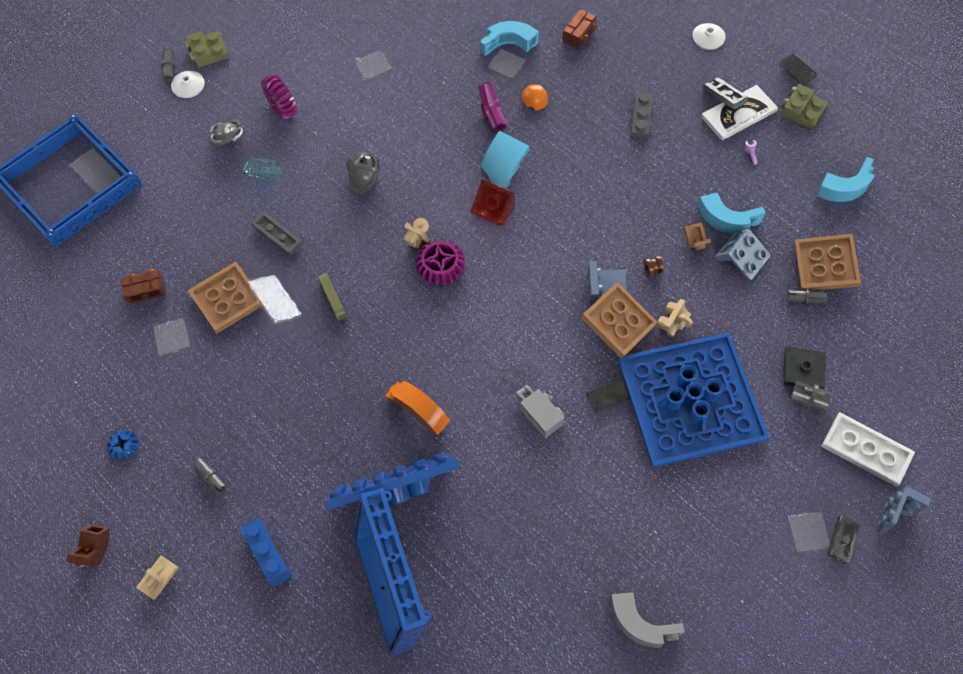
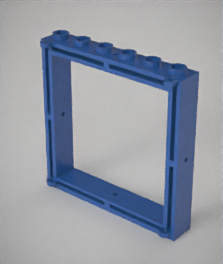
M77 114L70 116L67 121L0 166V189L54 248L142 185L137 174ZM81 134L122 176L49 228L9 183Z
M383 488L360 494L353 536L392 657L413 649L432 615L430 611H423L388 505L392 494L389 491L384 492Z

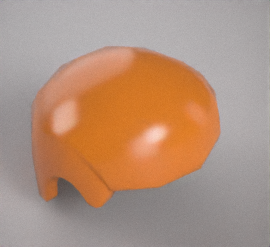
M533 84L527 86L521 96L524 105L527 108L533 107L536 111L543 109L548 104V94L541 85Z

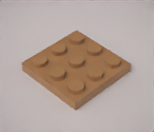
M853 234L796 239L794 241L801 291L806 289L815 291L861 286Z
M237 262L232 263L187 290L216 334L265 305L263 298Z
M618 282L580 317L621 359L657 324V321Z

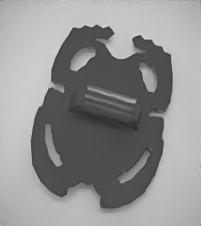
M238 119L220 122L210 127V141L216 146L236 142L244 135L241 122Z

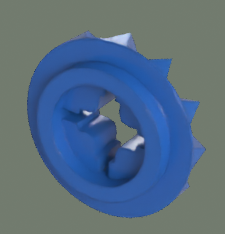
M127 429L123 431L117 430L116 434L110 435L109 442H106V451L115 460H127L137 452L139 439L133 431ZM121 439L127 442L124 444V450L119 446Z

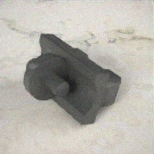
M796 381L790 400L799 405L809 406L813 410L826 412L832 393L819 389V386L816 384L810 386Z

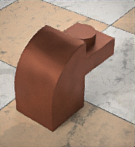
M90 524L80 530L79 545L67 554V562L74 563L78 567L88 565L97 567L103 560L108 547L110 528Z

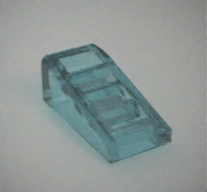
M249 157L242 172L247 175L277 182L283 167L276 160Z

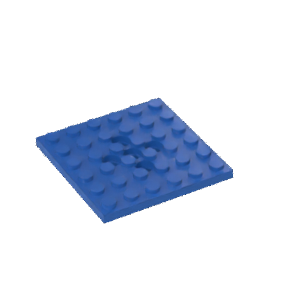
M729 332L626 355L622 359L618 357L617 361L652 468L749 446L770 439ZM696 411H699L704 415H699L696 413Z
M442 452L433 455V460L420 459L414 461V466L408 468L405 465L393 468L394 472L389 474L383 471L374 474V478L366 480V477L355 480L353 485L348 487L346 484L336 486L326 500L327 508L330 510L358 501L360 494L383 488L384 492L389 491L392 494L391 500L388 501L390 506L409 500L408 497L427 493L431 477L460 468L458 459Z

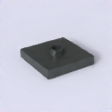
M786 346L783 384L794 386L796 381L810 386L816 384L819 386V389L823 390L825 388L826 352Z

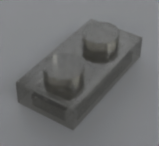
M794 53L783 59L780 63V66L803 86L817 76V73Z
M623 379L588 392L586 395L594 413L630 399Z
M838 516L827 555L843 564H850L860 525L845 516Z

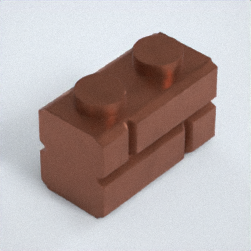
M580 9L564 29L562 41L568 45L571 44L572 47L577 49L582 44L585 45L589 35L596 31V16L590 13L587 14V12Z
M148 269L145 273L129 274L127 277L121 278L123 296L128 304L166 295L164 279L158 269Z

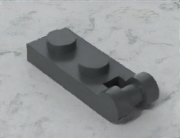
M719 77L713 79L711 83L707 82L703 85V91L706 94H712L732 109H736L748 102V96Z

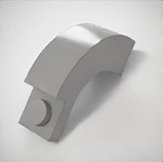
M633 592L611 595V610L618 627L636 643L648 647H662L664 644L663 638H666V641L679 640V636H682L684 633L683 623L657 626L644 621L637 612Z

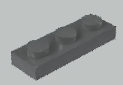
M636 92L631 137L648 139L653 94Z
M264 211L251 222L254 229L289 256L303 245L301 239Z

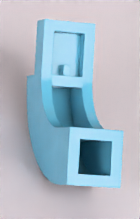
M505 21L494 24L487 29V36L480 41L481 54L486 56L498 46L508 43L515 44L528 52L538 44L539 32L530 25L517 21Z
M866 157L859 173L851 178H842L827 172L817 196L835 202L851 201L860 197L868 189L875 176L871 174L874 167H871L874 159Z
M718 193L700 197L697 206L700 214L709 225L729 234L748 229L751 225L756 226L760 224L766 213L763 207L745 212L732 211L722 203Z

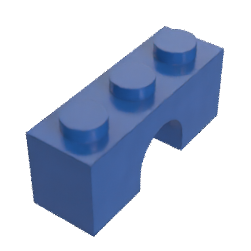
M259 517L240 527L267 581L273 587L292 576L283 558L277 551L267 528Z

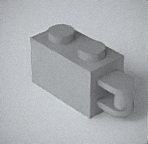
M525 385L515 393L520 401V411L544 438H547L563 425L564 414L559 407H554L550 397L545 392L542 393L539 389L533 392L528 385Z

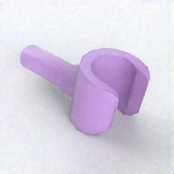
M755 140L752 141V145H749L748 141H746L744 148L745 152L751 155L753 165L758 164L755 156L757 144Z

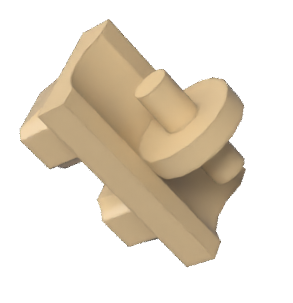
M416 219L413 227L409 223L405 224L404 228L407 230V233L403 239L411 247L419 250L423 242H429L430 239L425 234L429 229V223L426 219Z
M680 299L678 303L669 302L666 306V313L670 317L660 316L657 322L659 328L667 332L668 337L673 338L678 329L688 328L693 323L689 318L691 313L684 306L685 300Z
M161 555L154 565L146 570L147 574L136 588L155 600L179 567Z

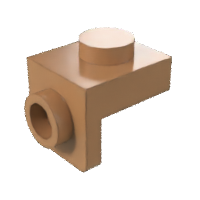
M702 222L682 228L688 249L695 247V250L706 248V244L711 242L710 239L706 238Z

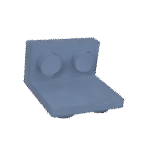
M748 228L735 232L715 258L719 262L732 260L748 280H752L769 259L770 253Z
M589 261L587 273L590 305L597 302L617 282L627 291L625 270H601L597 268V261Z
M907 486L903 490L897 491L894 497H890L886 502L885 508L887 512L878 521L877 526L880 527L878 534L883 535L894 527L900 513L908 517L916 516L929 506L931 498Z

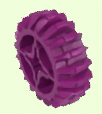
M278 75L266 76L261 81V88L267 102H269L280 118L283 120L290 119L297 113V106L291 92Z
M436 238L435 243L429 241L428 246L423 244L422 250H419L416 256L415 265L418 275L422 276L423 281L428 280L429 285L435 282L436 286L439 283L445 286L446 282L452 284L453 279L458 280L459 275H462L465 268V256L462 249H459L457 244L453 245L451 240L446 243L445 239L439 242Z

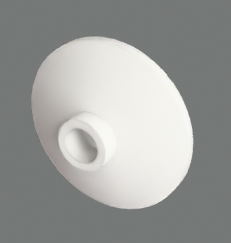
M705 23L694 29L692 38L694 43L700 48L713 50L723 45L725 33L719 26Z
M184 71L174 77L171 82V89L180 98H191L203 90L205 82L202 75L198 72Z

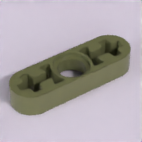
M327 273L318 276L337 321L346 319L345 311Z

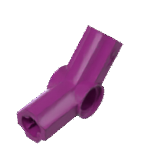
M493 81L481 83L478 85L482 101L481 110L483 116L488 119L493 132H503L507 128V123L502 114L501 104L496 97Z

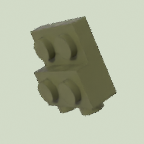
M219 30L203 35L202 31L186 35L187 40L184 42L188 51L192 50L189 54L192 62L197 63L198 68L230 58Z
M798 84L797 87H792L788 95L790 99L786 98L781 106L783 108L781 116L813 130L829 102L814 96V90Z

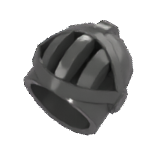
M365 152L354 155L347 161L346 166L349 172V182L352 191L362 195L378 181V174L380 173L379 161L374 155Z

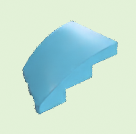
M501 131L498 132L489 146L481 168L489 176V180L497 187L499 194L502 195L509 186L510 179L520 167L521 160L528 153L529 146Z

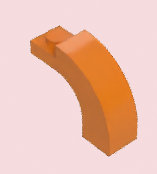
M406 381L402 383L397 382L385 395L388 401L408 410L420 421L427 431L439 435L451 421L432 399Z

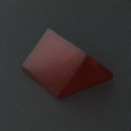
M483 178L470 212L503 226L515 207V192Z

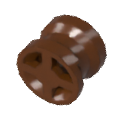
M656 255L652 259H643V266L647 276L664 272V264L660 255Z

